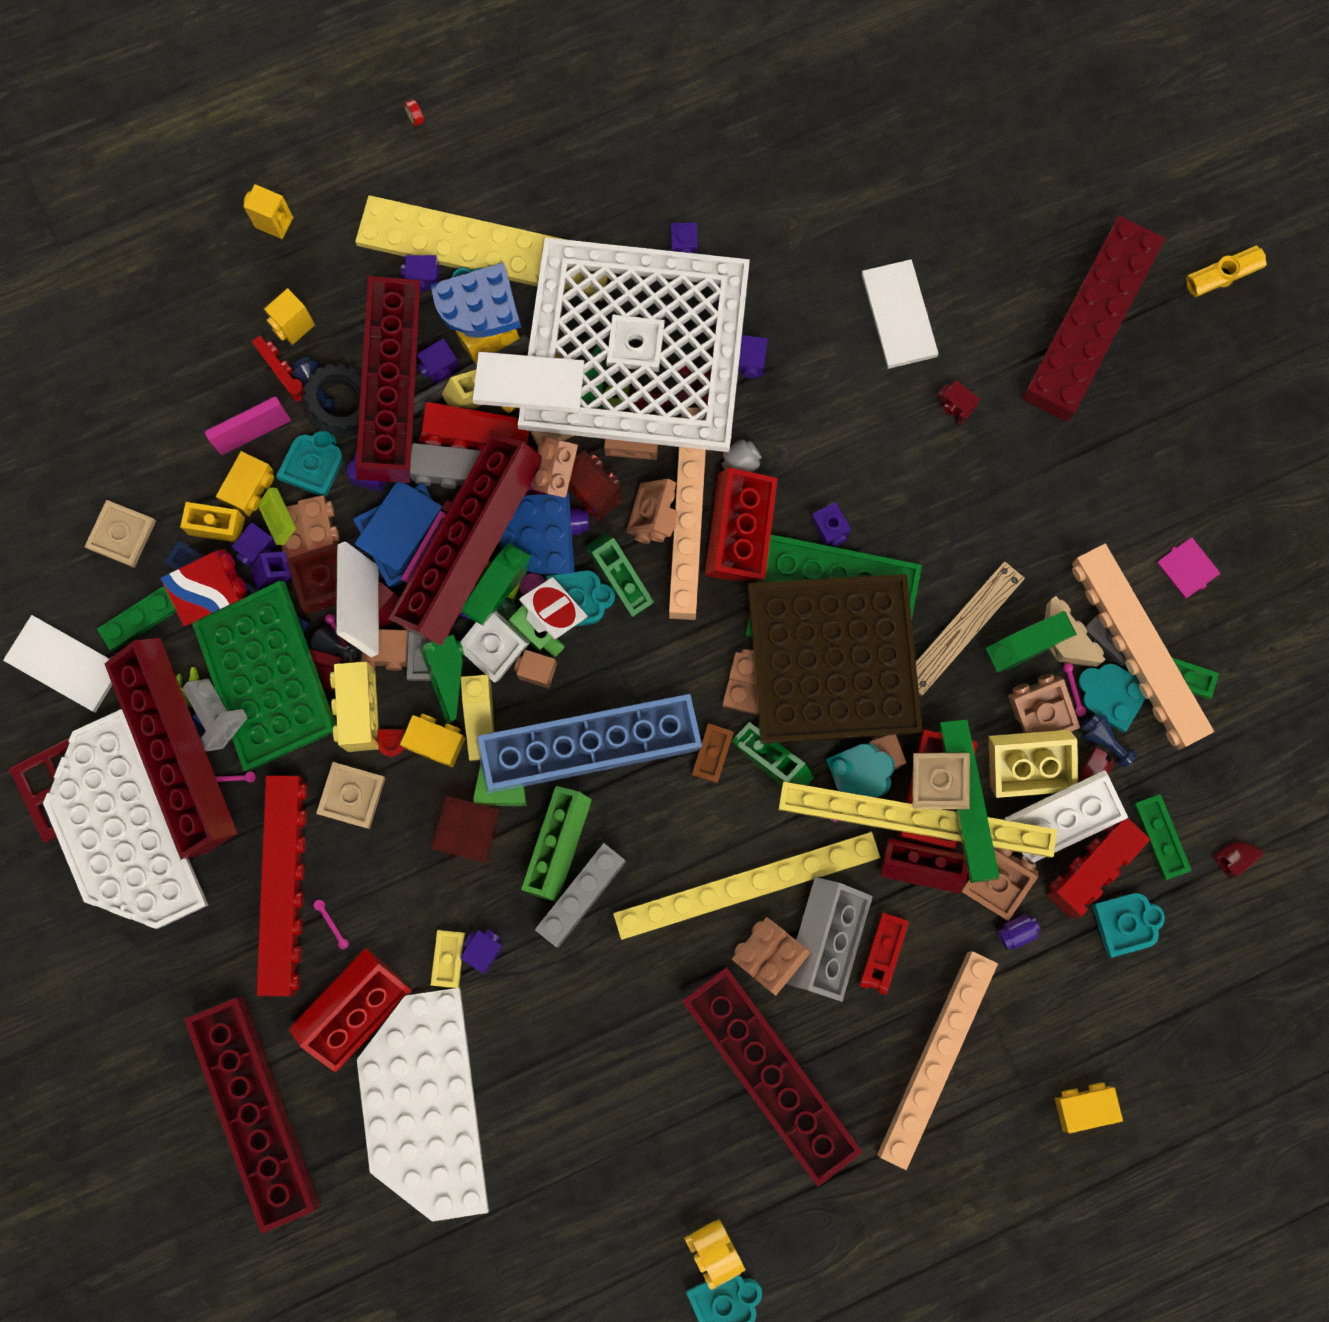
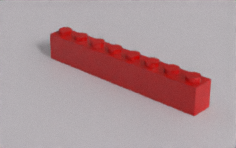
M266 776L257 996H296V991L300 989L301 979L300 974H297V963L301 961L302 951L301 946H298V935L302 934L303 923L302 919L299 918V908L303 907L304 902L303 891H300V880H303L305 875L304 864H301V853H304L306 848L305 837H302V826H305L307 821L306 810H303V799H306L308 794L307 783H304V779L300 776Z

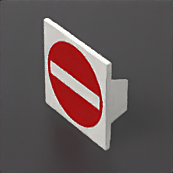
M553 577L519 599L528 609L526 619L538 633L546 630L554 640L588 617Z

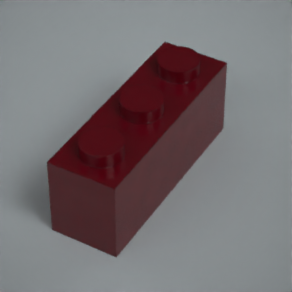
M888 839L880 877L961 894L967 879L968 869L964 854Z

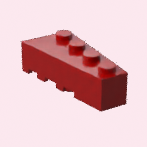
M426 402L420 418L417 444L482 451L491 433L521 441L527 445L529 430L518 429L519 418Z
M1129 818L1105 828L1104 830L1107 833L1101 839L1096 837L1087 845V854L1082 859L1079 856L1076 857L1068 865L1067 868L1070 871L1064 878L1058 876L1049 885L1051 891L1046 896L1070 919L1082 917L1088 910L1084 905L1088 906L1093 901H1096L1103 893L1101 887L1113 882L1121 872L1119 868L1122 865L1124 867L1127 866L1151 840Z

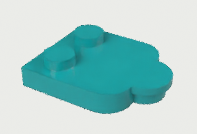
M319 431L313 436L301 435L293 441L276 475L277 479L313 494L324 495L326 498L343 463V456L337 447L334 435H330V432Z
M580 571L546 576V581L553 577L588 616L576 626L599 622L603 617L604 609L609 608L615 600L614 590L609 585L600 583L599 577L594 572Z
M1114 664L1104 665L1099 670L1096 668L1086 669L1079 677V686L1085 692L1082 697L1083 706L1091 714L1096 713L1098 716L1106 715L1112 727L1125 733L1146 699L1139 689L1140 682L1137 677Z
M861 744L826 759L837 789L840 792L877 798L886 794L891 787L890 776L894 771L895 762L889 754L880 752L874 744Z
M1134 893L1092 905L1108 958L1145 949L1157 942L1159 937L1158 929L1163 926L1165 916L1162 909L1155 904H1150L1144 895Z
M739 1275L713 1290H710L705 1281L685 1291L698 1322H755V1306L762 1298L760 1285L753 1279H742Z

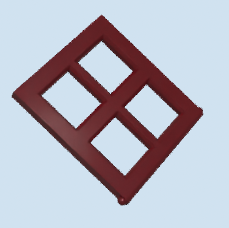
M70 737L10 767L8 773L12 775L43 843L57 838L53 826L49 827L39 806L43 804L52 786L34 795L24 773L45 762L54 781L57 769L52 758L67 751Z

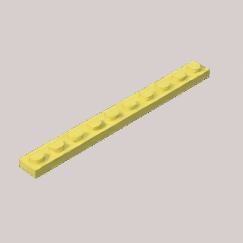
M783 782L778 809L781 811L962 842L957 814L954 811L913 809V804L788 782ZM987 817L994 848L1050 858L1054 857L1057 829Z
M870 832L613 914L621 940L804 883L815 879V877H823L879 859L880 855L873 834Z

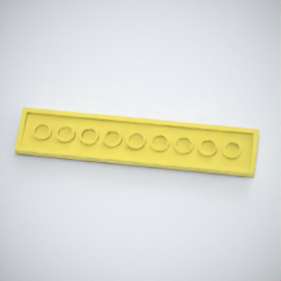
M368 196L355 242L360 247L404 257L406 255H437L440 265L457 269L467 268L474 270L504 262L509 280L538 287L545 238H561ZM589 271V272H590V274L592 275V274H594V273L597 272V271ZM581 272L572 277V280L577 285L586 279ZM604 275L597 282L604 288L607 285L608 277ZM565 283L564 293H567L571 290V287ZM592 285L583 290L588 298L597 292Z

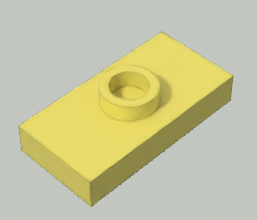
M437 930L431 978L432 986L459 988L462 959L460 958L464 950L465 933Z

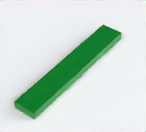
M968 721L941 722L939 729L944 753L970 754V809H956L970 883L998 880L1000 876Z

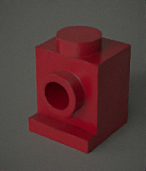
M957 380L951 386L946 384L937 395L941 399L942 409L948 415L956 416L958 418L956 424L959 426L976 409L981 400Z

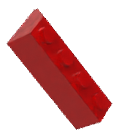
M730 467L718 474L705 576L738 581L765 580L778 478Z
M366 948L288 1030L301 1048L336 1072L387 1019L404 996L409 995L412 990L382 960Z

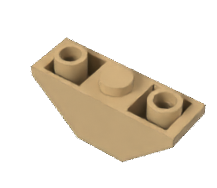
M1055 596L1046 605L1045 619L1066 611L1077 635L1050 648V652L1058 662L1097 667L1106 660L1103 657L1104 652L1096 642L1092 643L1086 635L1087 630L1080 621H1075L1071 616V610L1067 603Z

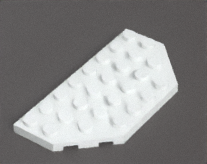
M122 709L73 731L68 741L70 744L66 754L61 758L54 775V783L50 792L47 793L43 804L83 901L155 929H159L208 906L189 859L180 860Z
M461 988L404 996L357 1059L370 1173L431 1221L488 1213L489 1207Z

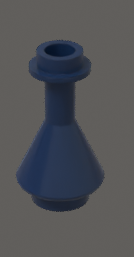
M311 357L299 359L293 364L292 378L301 381L303 386H305L309 376L313 375L315 370L320 367V363L312 360ZM320 386L316 392L317 401L324 411L330 413L335 408V401L332 398L327 399Z
M1093 713L1080 726L1084 731L1082 738L1107 746L1120 758L1117 763L1119 766L1127 767L1135 760V750L1130 749L1127 751L1115 740L1106 715L1098 716L1096 713Z

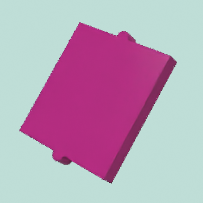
M1192 537L1179 547H1173L1168 555L1157 562L1158 566L1184 599L1197 590L1206 588V584L1220 574Z

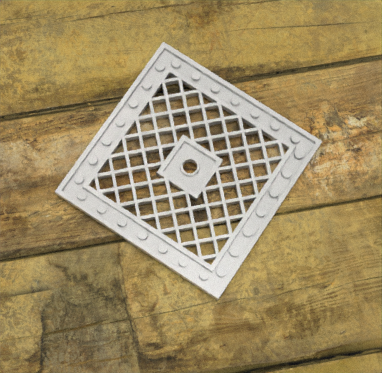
M545 238L528 356L555 358L557 352L562 359L574 360L582 354L588 362L584 364L583 383L585 386L582 387L581 397L591 391L597 399L587 405L581 398L580 413L520 408L518 429L729 452L750 260ZM589 271H597V272H595L594 274L591 275ZM581 272L586 279L577 285L572 280V277ZM614 273L622 275L617 278ZM606 275L612 282L603 288L597 280ZM640 276H644L647 278L645 280H642ZM632 278L637 285L628 290L623 283ZM666 279H672L673 281L668 283ZM657 280L663 288L654 293L649 288V285ZM692 282H700L695 286L692 284ZM565 283H567L571 290L564 294ZM683 283L688 291L680 296L674 288ZM592 285L597 292L588 298L583 290ZM709 286L714 294L706 299L700 291ZM618 288L623 295L614 301L608 293ZM643 290L649 298L639 303L634 296ZM669 293L674 301L665 306L660 298ZM578 295L583 302L574 308L568 301ZM694 296L700 304L692 309L686 301ZM603 298L609 305L600 311L594 303ZM719 299L717 311L711 304ZM629 301L635 308L625 313L620 306ZM654 303L660 311L651 316L646 311V308ZM563 305L568 313L561 317ZM680 306L686 314L677 319L672 311ZM589 308L594 316L585 321L580 313ZM704 309L712 315L705 322L697 315ZM615 311L618 315L612 316L611 324L605 316ZM640 313V314L643 316V318H639V317H635V316ZM666 316L672 324L664 329L665 320L660 319ZM574 318L580 325L570 331L565 324ZM690 319L698 326L691 332L683 326ZM600 321L606 328L596 334L591 326ZM717 322L716 334H714L709 327ZM559 328L565 334L560 340H558ZM677 329L684 337L674 342L669 334ZM586 331L591 339L581 344L576 337ZM703 332L709 340L700 345L695 337ZM608 335H610L609 347L602 341ZM632 339H639L643 342L642 346L638 348H633L628 343ZM662 340L669 346L663 352H661ZM571 341L577 349L567 355L561 347ZM689 342L695 350L686 356L680 348ZM597 344L603 352L593 357L587 350ZM714 345V352L712 358L706 352V350H708L710 347ZM675 353L681 360L672 366L665 358ZM701 355L707 363L698 369L692 360ZM607 358V366L610 368L605 371L599 363ZM661 363L666 371L657 376L653 371L659 372V365ZM687 366L692 374L683 379L677 371ZM594 367L600 375L590 381L585 376V373ZM712 368L709 382L703 374ZM628 369H636V371L631 374ZM620 370L626 378L616 384L610 376ZM646 373L652 381L643 387L636 379ZM672 376L678 384L669 390L663 381ZM698 379L704 387L695 393L689 384ZM606 381L611 389L602 395L596 386ZM632 384L637 392L628 398L622 389ZM657 386L663 392V395L654 400L648 392ZM684 389L690 397L680 403L674 395ZM709 392L707 406L702 401L701 397H703L705 394ZM617 394L623 402L613 408L607 400ZM643 397L649 405L640 411L634 405V402ZM669 399L676 408L666 414L660 405ZM695 402L702 411L692 416L686 408ZM602 404L606 410L596 408ZM628 407L633 413L622 411ZM655 410L658 415H649V413ZM681 413L684 418H676L675 416Z

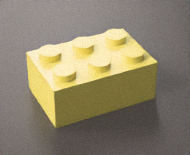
M367 662L334 664V672L330 674L331 687L335 688L336 699H332L333 715H337V725L333 726L334 741L338 742V745L347 752L378 750L377 735L379 723L376 671Z
M1070 730L989 736L990 788L996 798L1058 793L1077 784V738Z

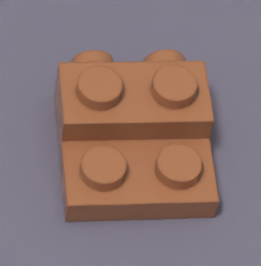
M543 436L542 443L538 448V454L542 456L539 470L532 480V488L546 494L566 498L578 445Z
M663 479L640 483L626 531L635 536L636 541L649 544L650 540L664 542L665 537L671 536L676 527V516L678 511L669 508L675 497L676 482Z
M322 495L300 500L297 505L286 507L296 527L286 544L282 545V550L286 552L288 561L337 550L336 542L340 541L337 526L332 525L331 517L335 516L332 501H327L325 496Z
M743 649L741 653L736 652L722 707L758 716L753 651Z
M1051 673L1042 675L1037 679L1038 683L1031 686L1028 684L1018 685L1013 688L1014 693L1008 695L1015 718L1020 722L1023 733L1070 730L1072 732L1080 728L1065 681L1057 675L1053 676Z
M994 848L1000 878L998 880L970 883V879H968L962 892L1009 921L1038 878V871L1035 869L1036 864L1030 859L1022 857L1020 860L1011 854L1013 851Z
M766 917L763 922L760 921L754 925L752 935L746 943H740L736 947L735 956L732 960L776 996L811 952Z

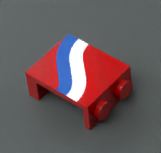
M225 549L215 551L161 577L183 626L190 625L211 613L248 597L246 585L238 577L234 569L235 562Z

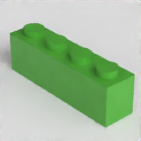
M559 786L555 787L521 890L553 902L559 900L592 799L578 791Z

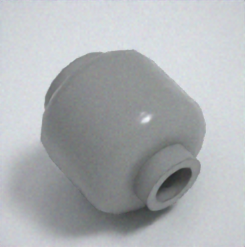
M739 440L730 446L729 452H723L725 461L722 463L724 469L730 467L753 472L760 466L759 459L762 456L751 441Z

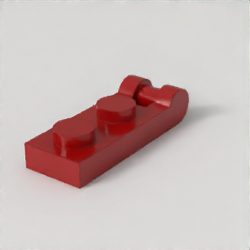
M261 336L254 339L252 343L295 401L301 402L304 386L301 381L291 378L290 375H292L293 371L284 360L280 363L276 355L279 352L271 341L265 343Z
M886 913L881 914L860 980V987L866 989L871 987L877 989L880 994H887L909 921ZM874 968L884 971L881 979L872 976Z

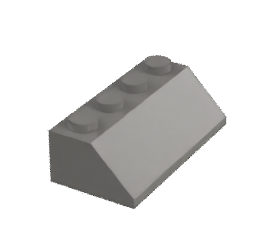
M815 877L796 940L806 947L811 954L786 984L841 1002L843 1001L873 896L838 882Z

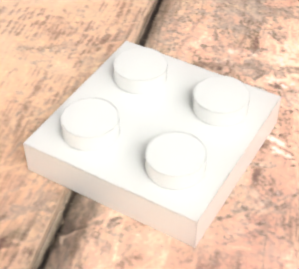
M495 611L483 626L476 622L460 643L463 647L464 655L495 683L502 678L530 642Z

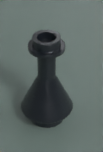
M330 627L316 630L310 638L312 650L330 655H342L345 663H355L362 659V651L352 644L348 646L343 645L336 632Z

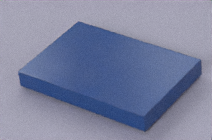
M396 482L355 542V546L400 574L431 528L439 512L442 511V506L407 484Z

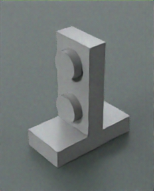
M209 679L187 682L182 689L206 730L200 739L205 752L223 749L247 719L243 709L227 712Z

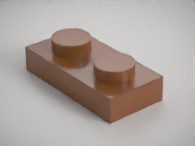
M708 724L692 776L718 784L734 731Z

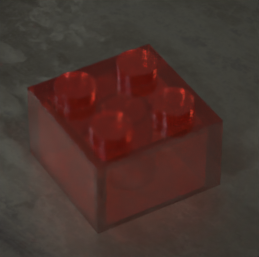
M584 450L575 457L568 490L588 510L592 517L599 522L621 503V490L619 488L621 484L612 473L607 475L601 468L603 464L596 455L592 454L590 456Z
M338 542L287 558L301 608L308 615L337 605Z
M446 796L431 849L488 865L502 812L499 809Z

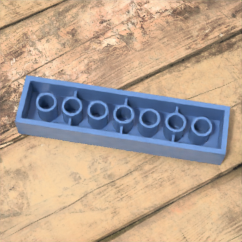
M690 694L480 735L476 739L487 794L695 752L702 747Z

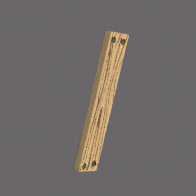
M1005 561L917 660L918 688L921 697L1025 579Z

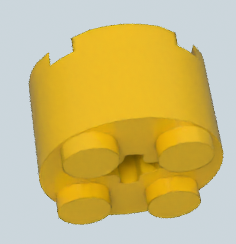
M720 1219L711 1222L684 1238L691 1252H698L694 1255V1259L701 1273L707 1271L703 1276L710 1290L717 1288L746 1270Z

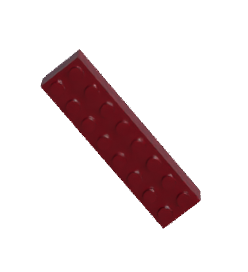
M1118 216L1022 400L1066 422L1070 421L1165 240L1164 237Z
M368 276L356 480L410 483L420 280Z
M491 433L390 615L389 620L410 633L440 646L443 644L457 616L461 613L469 594L474 589L480 574L486 567L496 545L500 542L508 523L513 518L514 512L525 496L530 483L537 474L542 460L541 455L524 442Z
M153 638L133 641L104 663L180 860L207 854L238 833L161 639Z
M727 968L682 1001L817 1187L863 1153Z
M234 998L184 1019L261 1234L321 1207L245 998Z

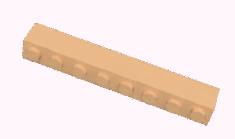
M686 408L692 416L702 411L700 408ZM679 447L676 511L678 513L674 529L669 619L696 620L705 449Z
M1106 543L1078 557L1072 563L1073 574L1085 586L1088 601L1095 605L1100 612L1099 619L1105 628H1109L1112 633V641L1115 648L1124 654L1127 660L1125 662L1127 669L1132 675H1136L1140 682L1139 689L1146 699L1149 698L1152 703L1154 716L1159 722H1163L1167 729L1166 736L1169 742L1176 746L1178 750H1181L1213 733V728Z
M973 951L967 952L877 1153L880 1158L907 1170L998 963Z

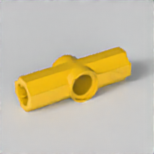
M1256 245L1236 255L1224 256L1219 262L1186 277L1187 289L1194 297H1198L1218 287H1227L1234 280L1264 268L1267 265L1266 255L1262 248H1258ZM1222 268L1227 269L1230 272V275L1225 274L1222 271Z

